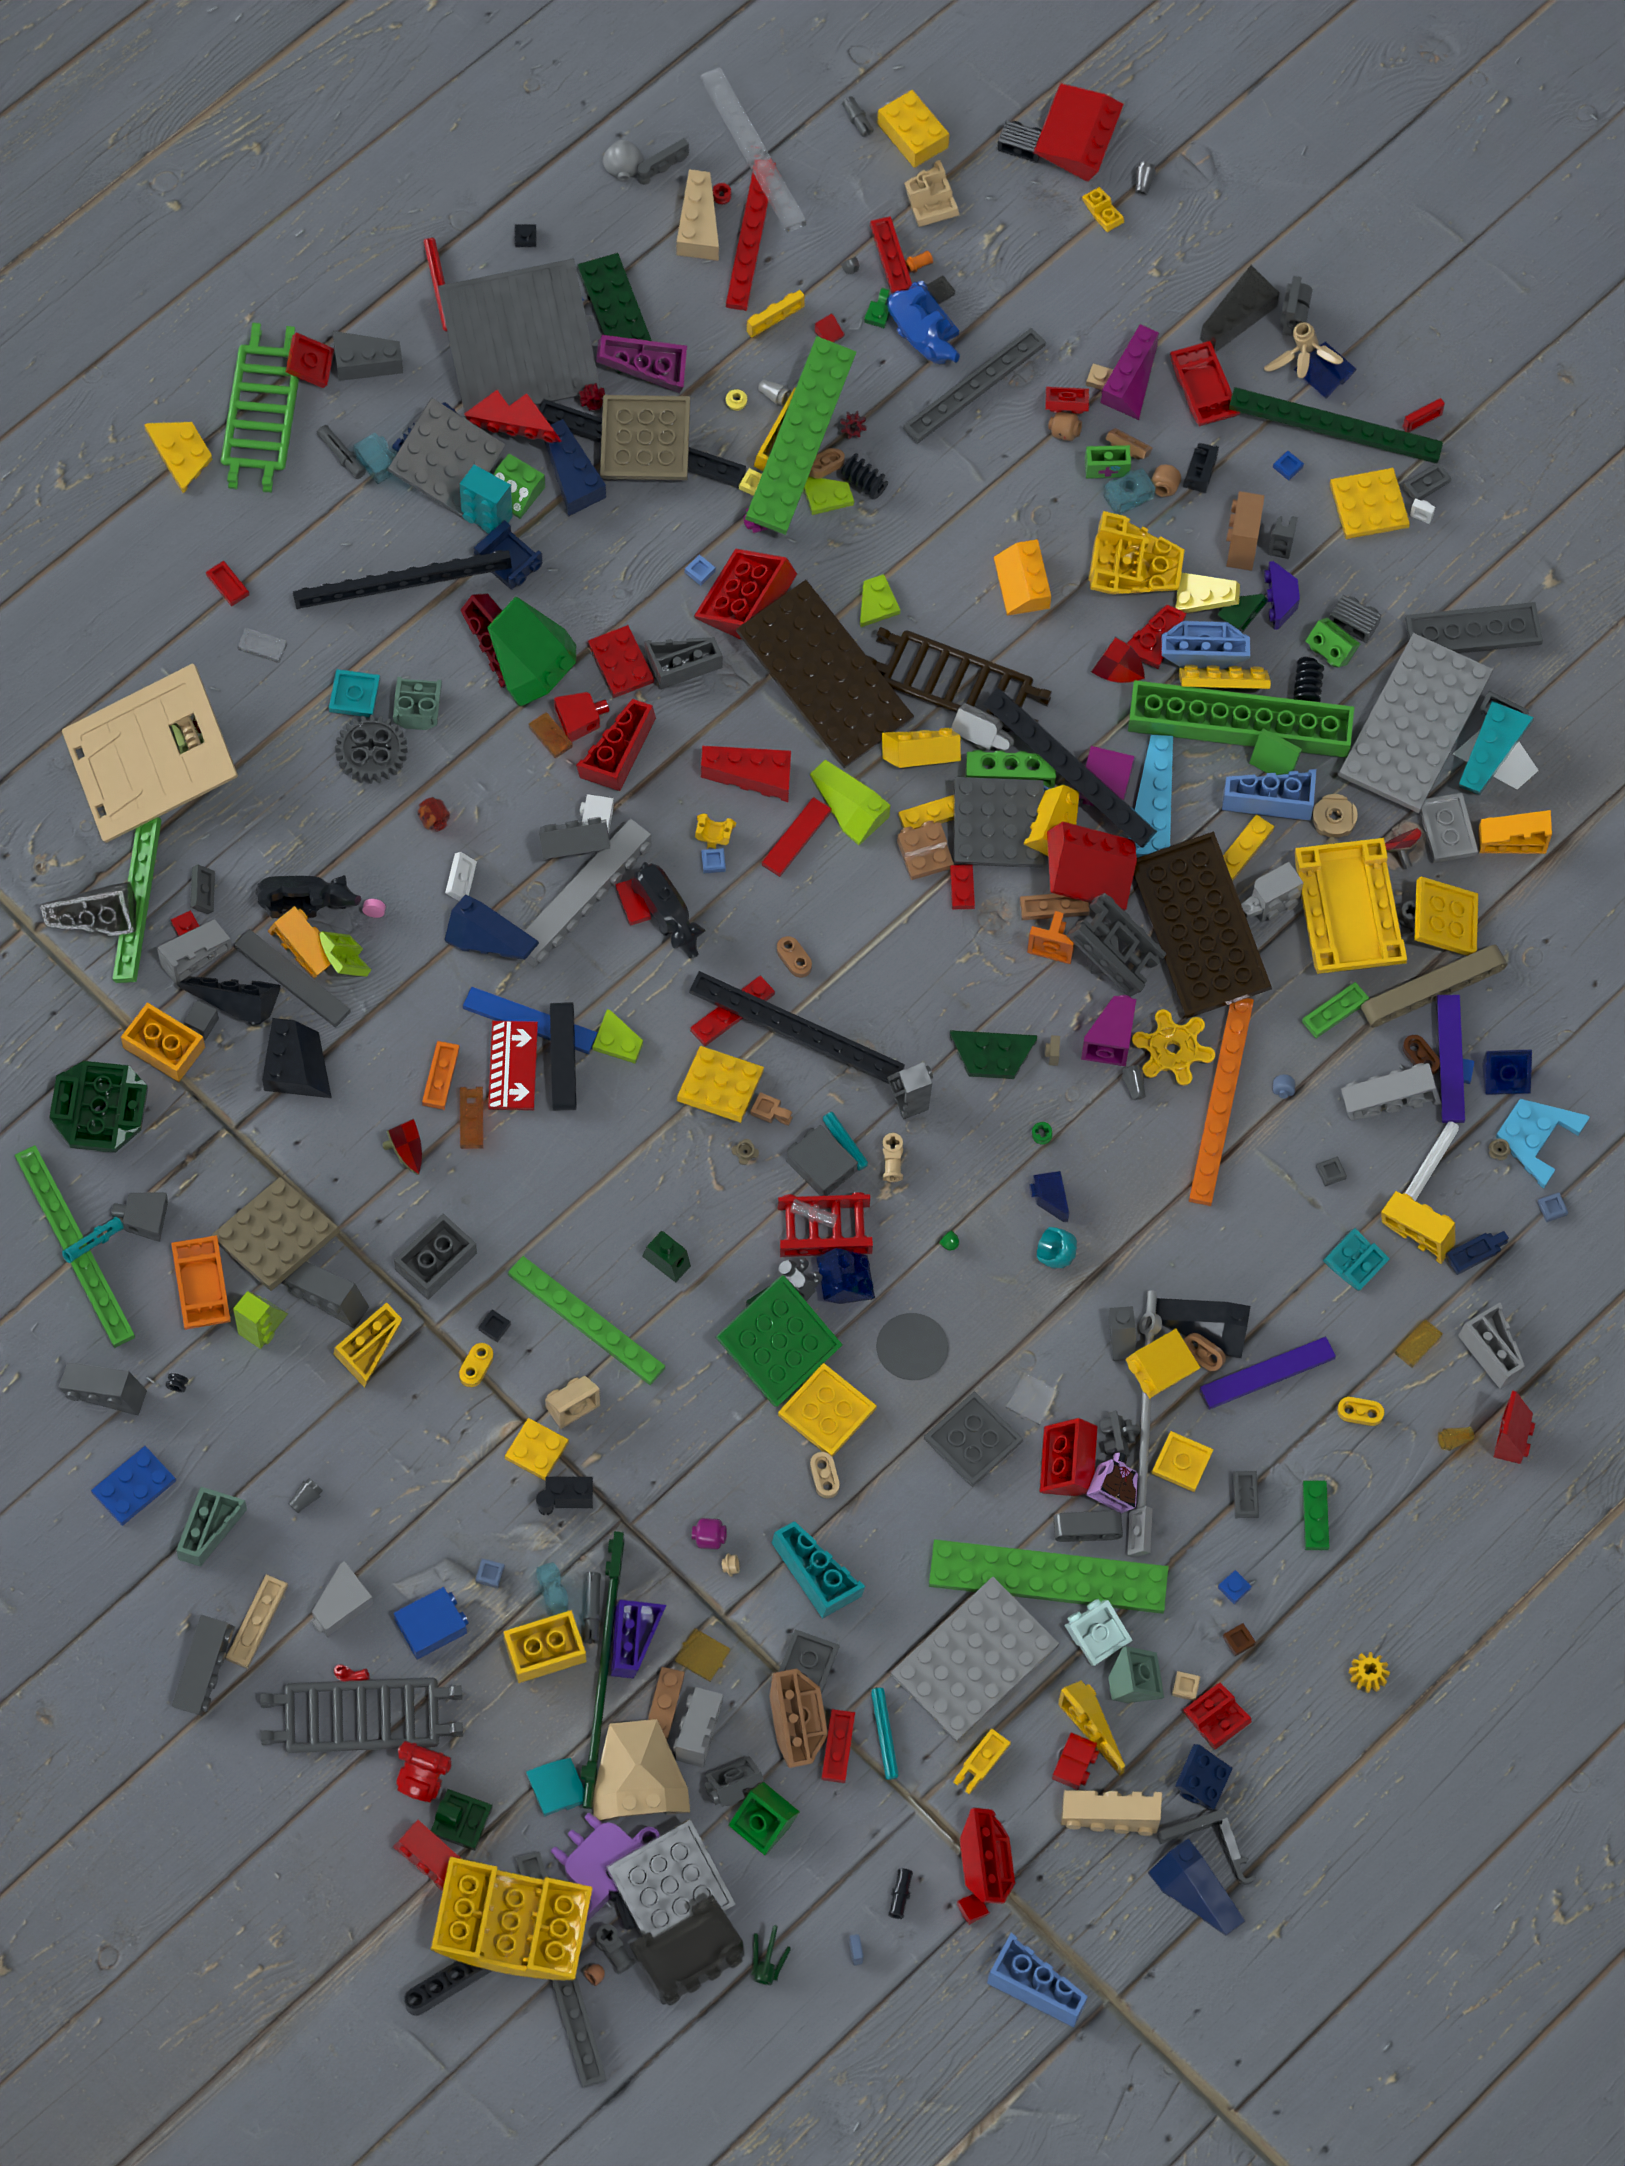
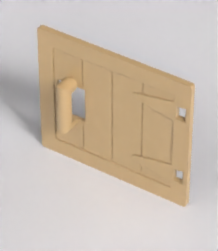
M190 664L62 729L99 833L105 843L238 777L201 677L194 664ZM193 714L196 717L205 741L202 744L190 717ZM175 723L180 726L189 749L182 754L179 753L169 727ZM82 748L85 755L81 759L78 758L76 750ZM104 806L106 815L100 817L97 808Z

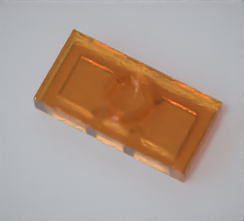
M547 712L529 723V728L555 759L573 747V743Z

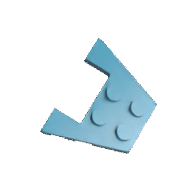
M1520 1099L1498 1131L1496 1138L1504 1139L1508 1142L1514 1158L1517 1157L1525 1166L1524 1169L1537 1179L1538 1184L1542 1188H1545L1556 1169L1537 1159L1536 1156L1558 1124L1579 1136L1590 1117Z

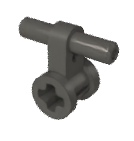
M1415 901L1404 903L1398 914L1399 924L1409 928L1411 931L1401 935L1404 944L1415 940Z

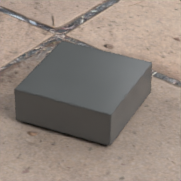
M1338 1156L1316 1165L1325 1187L1347 1178Z

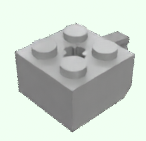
M1290 862L1256 879L1252 896L1241 904L1246 919L1257 915L1261 923L1267 919L1273 920L1279 916L1280 912L1286 909L1291 910L1299 904L1303 881Z

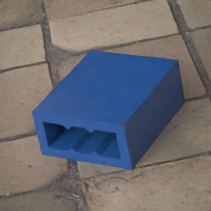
M444 1587L394 1612V1620L417 1660L467 1634L466 1625L469 1624L463 1612L459 1613L456 1609L457 1601L453 1593H447Z

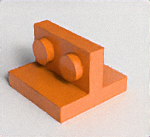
M1055 911L1050 930L1031 927L1027 953L1071 964L1075 944L1065 935L1064 931L1067 922H1063L1064 913Z

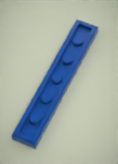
M471 987L463 1004V1009L495 1021L538 1022V1036L551 1041L549 1014ZM575 1024V1050L589 1055L598 1032Z

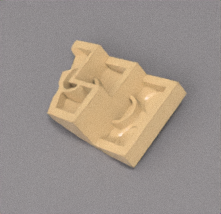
M940 160L936 161L935 166L927 172L923 170L916 177L904 183L918 227L959 216L958 207Z

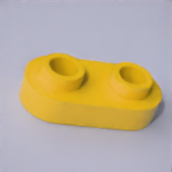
M478 1343L471 1348L459 1370V1378L464 1386L475 1387L481 1383L493 1361V1350L488 1344ZM480 1351H484L486 1353L484 1356L477 1355V1353ZM470 1370L475 1372V1374L472 1376H469L466 1373Z
M1345 1397L1339 1402L1337 1413L1346 1422L1376 1426L1383 1420L1384 1408L1376 1401ZM1350 1408L1353 1413L1348 1414L1345 1412V1409ZM1372 1412L1376 1417L1371 1418L1368 1416V1413Z

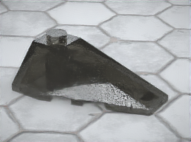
M131 882L109 885L39 905L46 927L67 930L79 929L86 930L88 933H106L109 936L136 931L137 902Z

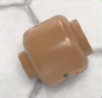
M1061 411L1050 418L1048 428L1052 431L1054 438L1073 441L1081 433L1082 421L1079 420L1077 414Z
M1172 465L1158 466L1150 481L1152 490L1161 497L1174 495L1181 482V474Z

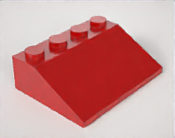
M1060 83L1033 153L1089 182L1100 169L1124 104L1104 93Z
M735 549L694 617L727 634L742 639L736 632V629L785 595L796 578L797 573L786 557Z
M1063 821L1047 831L1051 893L1092 903L1091 901L1095 897L1106 893L1125 911L1137 862L1136 843L1132 839Z

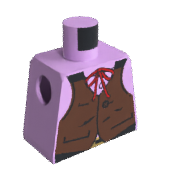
M1115 1453L1113 1460L1110 1459L1099 1464L1086 1494L1120 1513L1134 1509L1136 1506L1138 1474L1135 1470L1126 1466L1128 1456L1123 1453Z

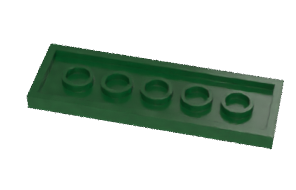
M615 253L577 264L602 334L652 341L619 254Z

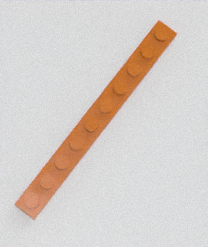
M1246 998L1231 1003L1229 1006L1189 1202L1207 1206L1212 1205L1254 999Z

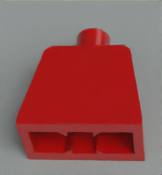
M589 692L554 698V708L568 743L597 730L600 727L599 715L609 712L607 701L602 700L594 703Z

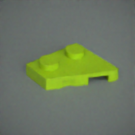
M808 476L804 491L812 515L854 505L849 483Z
M884 574L864 581L860 616L861 627L900 614V608Z
M607 1009L593 1044V1050L636 1064L643 1046V1040L611 1010Z

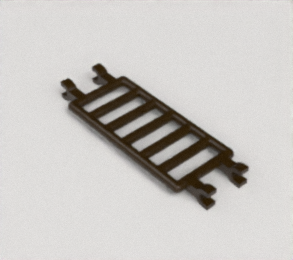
M883 627L879 628L876 642L896 647L888 665L866 655L893 689L955 713L958 712L962 705L952 701L970 663L982 667L966 702L968 705L975 706L990 671L1003 675L998 688L1004 692L1010 679L1023 683L1015 700L1021 708L1026 697L1037 700V702L1047 707L1051 700L1052 691L1033 687V678L909 630H905L901 636H898ZM910 640L921 644L904 683L891 679ZM931 648L941 652L924 691L912 687V684L928 649ZM949 656H952L962 661L943 699L932 693ZM987 709L986 713L992 716L995 715L989 709ZM1003 723L1002 730L1010 732L1011 729Z

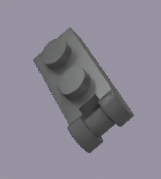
M686 139L679 140L638 165V182L646 185L654 175L659 172H665L677 162L684 161L689 156V143Z

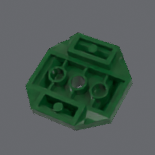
M82 1061L66 1072L56 1075L49 1116L50 1122L70 1148L116 1153L142 1129L148 1085L141 1080L129 1065ZM98 1106L105 1107V1109L102 1111L95 1110V1108Z

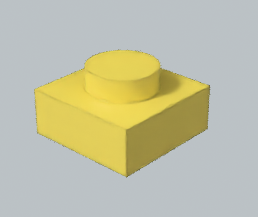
M749 468L739 484V489L754 496L762 474Z

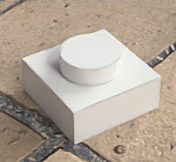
M1415 498L1410 516L1430 524L1435 506L1427 501Z

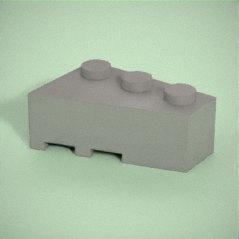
M214 919L157 948L161 967L173 982L179 985V982L192 976L232 949L230 937Z
M1501 1302L1466 1322L1458 1335L1499 1389L1518 1379L1525 1368L1517 1344L1513 1341L1510 1334L1509 1323L1505 1321L1502 1313Z
M695 1687L693 1694L689 1693L686 1703L688 1711L686 1716H682L679 1727L681 1732L679 1738H676L673 1752H676V1761L704 1768L722 1707L723 1694Z

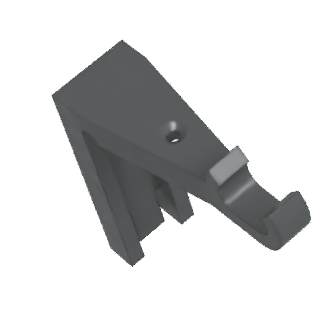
M1224 1809L1159 1831L1157 1837L1160 1844L1219 1825L1220 1827L1217 1830L1238 1881L1242 1884H1250L1256 1878L1254 1876L1245 1878L1241 1872L1240 1864H1246L1248 1858H1241Z

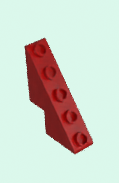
M496 390L464 413L469 422L493 433H498L499 431L511 436H525L532 440L538 438L549 443H554V441L561 442V439L527 393L509 406L498 390Z

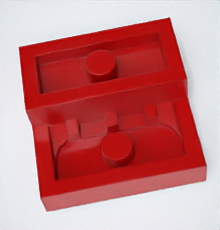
M1220 1682L1183 1709L1194 1727L1215 1750L1252 1723L1251 1717L1236 1703L1235 1697Z

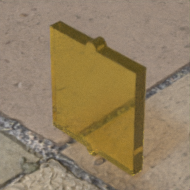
M695 1628L687 1642H683V1648L675 1662L711 1682L718 1669L723 1667L722 1663L731 1649Z

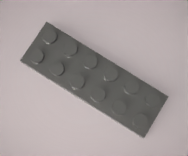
M1535 602L1411 614L1405 617L1409 640L1412 634L1415 633L1457 653L1542 645L1543 642Z

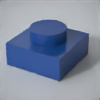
M1236 1570L1218 1585V1589L1233 1604L1239 1601L1252 1588Z

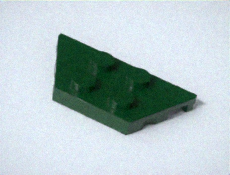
M950 1030L951 1041L953 1040L969 1077L1015 1079L1021 1065L1024 1064L1032 1047L1037 1043V1035Z

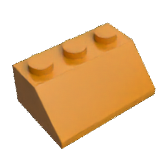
M1038 539L1017 542L994 556L1007 616L1050 609L1051 592Z

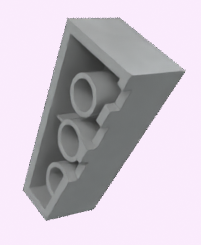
M1424 1063L1416 1064L1411 1069L1404 1071H1392L1390 1075L1383 1077L1373 1076L1365 1082H1352L1347 1084L1346 1087L1341 1088L1350 1120L1378 1116L1382 1110L1391 1113L1400 1112L1403 1106H1413V1109L1423 1107L1422 1103L1430 1101L1433 1102V1105L1441 1104L1430 1064Z

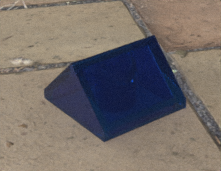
M1531 1049L1486 1051L1482 1063L1486 1095L1531 1093Z

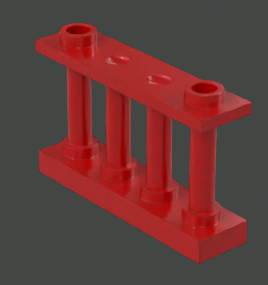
M856 1192L852 1195L802 1197L788 1194L778 1197V1210H785L787 1237L784 1240H780V1257L872 1254L873 1239L865 1235L863 1209L870 1207V1194ZM840 1208H854L856 1236L853 1238H844L842 1236ZM808 1209L810 1235L808 1239L796 1238L795 1210ZM818 1209H831L833 1234L831 1238L821 1239L819 1237Z

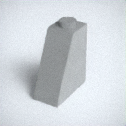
M345 1561L339 1565L312 1611L313 1626L319 1633L323 1631L326 1637H329L373 1605L372 1596Z

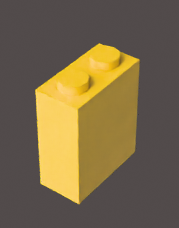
M1177 1329L1137 1350L1125 1359L1129 1370L1136 1376L1141 1389L1147 1394L1149 1399L1200 1369L1199 1364Z

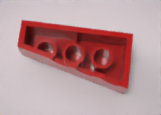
M632 699L617 716L615 723L610 729L605 730L599 742L589 749L588 755L577 763L579 777L621 791L656 720L653 705Z
M419 1820L414 1822L393 1845L395 1850L413 1863L421 1873L430 1877L434 1884L442 1891L450 1857L462 1859Z

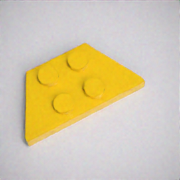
M193 422L145 424V430L182 493L186 492L191 481L194 478L197 479L202 469L207 467L212 461V455Z

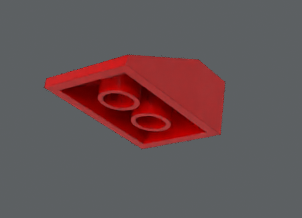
M1516 1391L1511 1392L1504 1410L1493 1457L1521 1464L1523 1457H1528L1531 1444L1527 1443L1528 1435L1533 1436L1535 1422H1531L1533 1413Z

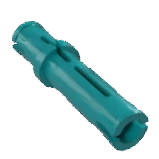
M114 1217L103 1226L95 1227L92 1233L62 1251L64 1259L71 1263L100 1243L108 1242L111 1236L123 1230L122 1221ZM104 1231H107V1233L97 1238L99 1234H101ZM89 1242L88 1245H86V1246L83 1247L82 1249H79V1247H81V1246L84 1245L85 1243Z

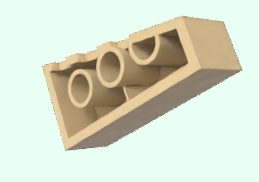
M689 169L677 236V255L719 261V243L710 172Z
M1065 1790L1061 1825H1066L1069 1829L1089 1827L1090 1830L1097 1832L1111 1829L1119 1834L1133 1831L1138 1832L1142 1836H1151L1153 1833L1157 1834L1161 1819L1162 1792H1154L1153 1797L1144 1796L1142 1792H1132V1794L1122 1796L1118 1791H1108L1103 1793V1796H1098L1096 1791Z

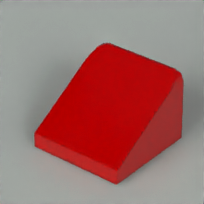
M833 314L815 323V333L820 338L834 343L844 337V333Z
M974 1894L957 1901V1906L968 1925L990 1914L984 1902Z

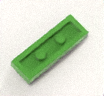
M1354 982L1304 1017L1302 1023L1315 1038H1318L1357 1011L1370 998Z

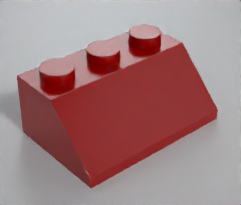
M1081 1418L1044 1426L1040 1493L1066 1496L1087 1494L1095 1474L1098 1426Z

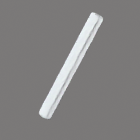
M1452 1121L1447 1123L1406 1190L1405 1194L1411 1196L1414 1201L1418 1198L1457 1134L1459 1126Z

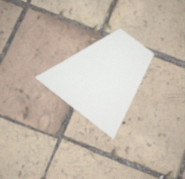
M1480 730L1457 749L1453 755L1468 762ZM1518 742L1493 777L1515 789H1519L1539 770L1521 743Z

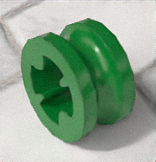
M1046 1122L1036 1123L1032 1128L1033 1140L1040 1145L1049 1143L1052 1139L1051 1126ZM1040 1129H1043L1044 1132H1048L1045 1133V1137H1041L1040 1134L1036 1133H1039Z

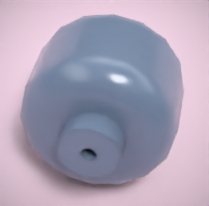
M1289 1075L1277 1076L1273 1080V1093L1283 1099L1294 1095L1295 1080Z

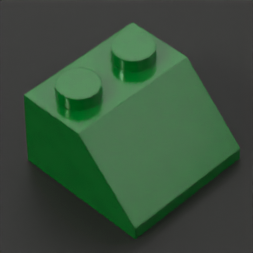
M762 1782L749 1792L728 1826L763 1855H766L789 1830L800 1811L765 1782Z

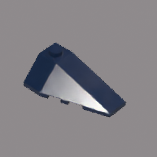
M466 894L451 910L445 935L446 943L462 951L469 952L471 949L478 950L482 954H488V952L499 953L503 957L524 960L539 944L538 940L484 903Z
M1189 1838L1168 1852L1148 1872L1149 1876L1164 1894L1177 1900L1187 1910L1193 1911L1203 1921L1225 1936L1245 1922L1231 1898Z

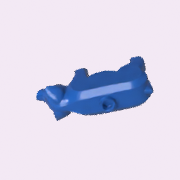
M924 281L914 282L909 290L896 291L891 294L887 299V306L891 316L899 326L897 328L898 333L904 339L907 338L910 344L923 354L927 360L936 364H945L948 360L957 363L960 357L958 351L950 343L944 341L945 334L953 327L952 322L948 317H944L938 309L930 313L923 307V298L928 294L926 283Z

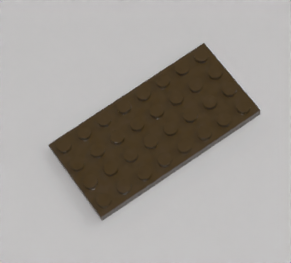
M807 580L801 582L736 629L738 635L844 769L882 742V732H896L914 718L908 707Z
M1214 831L1137 858L1134 876L1159 945L1166 953L1164 958L1186 1019L1272 990L1270 980Z

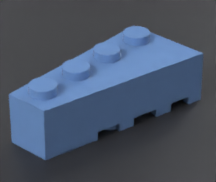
M1317 769L1308 770L1306 773L1289 771L1288 774L1283 775L1267 773L1266 776L1256 777L1255 774L1226 777L1222 810L1310 821L1314 806Z

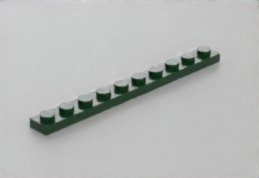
M1237 387L1233 389L1229 409L1432 463L1439 462L1443 441Z

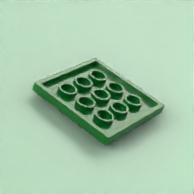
M781 1275L715 1337L774 1407H778L843 1345L784 1275Z

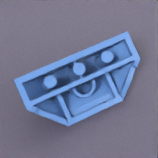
M1182 621L1168 632L1162 634V656L1181 668H1185V665H1196L1198 668L1216 665L1220 669H1227L1229 666H1234L1250 659V637L1246 634L1244 635L1227 622Z

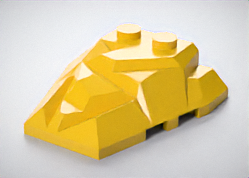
M1103 511L1098 533L1094 541L1089 573L1090 589L1108 594L1178 590L1185 550L1161 536L1156 538L1148 533L1149 529L1143 526L1140 529L1129 522L1130 519L1126 516Z

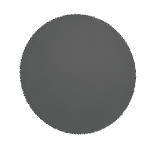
M906 1313L892 1318L883 1326L877 1338L876 1348L881 1364L891 1374L906 1380H920L933 1375L942 1367L948 1353V1341L944 1330L936 1321L922 1314Z

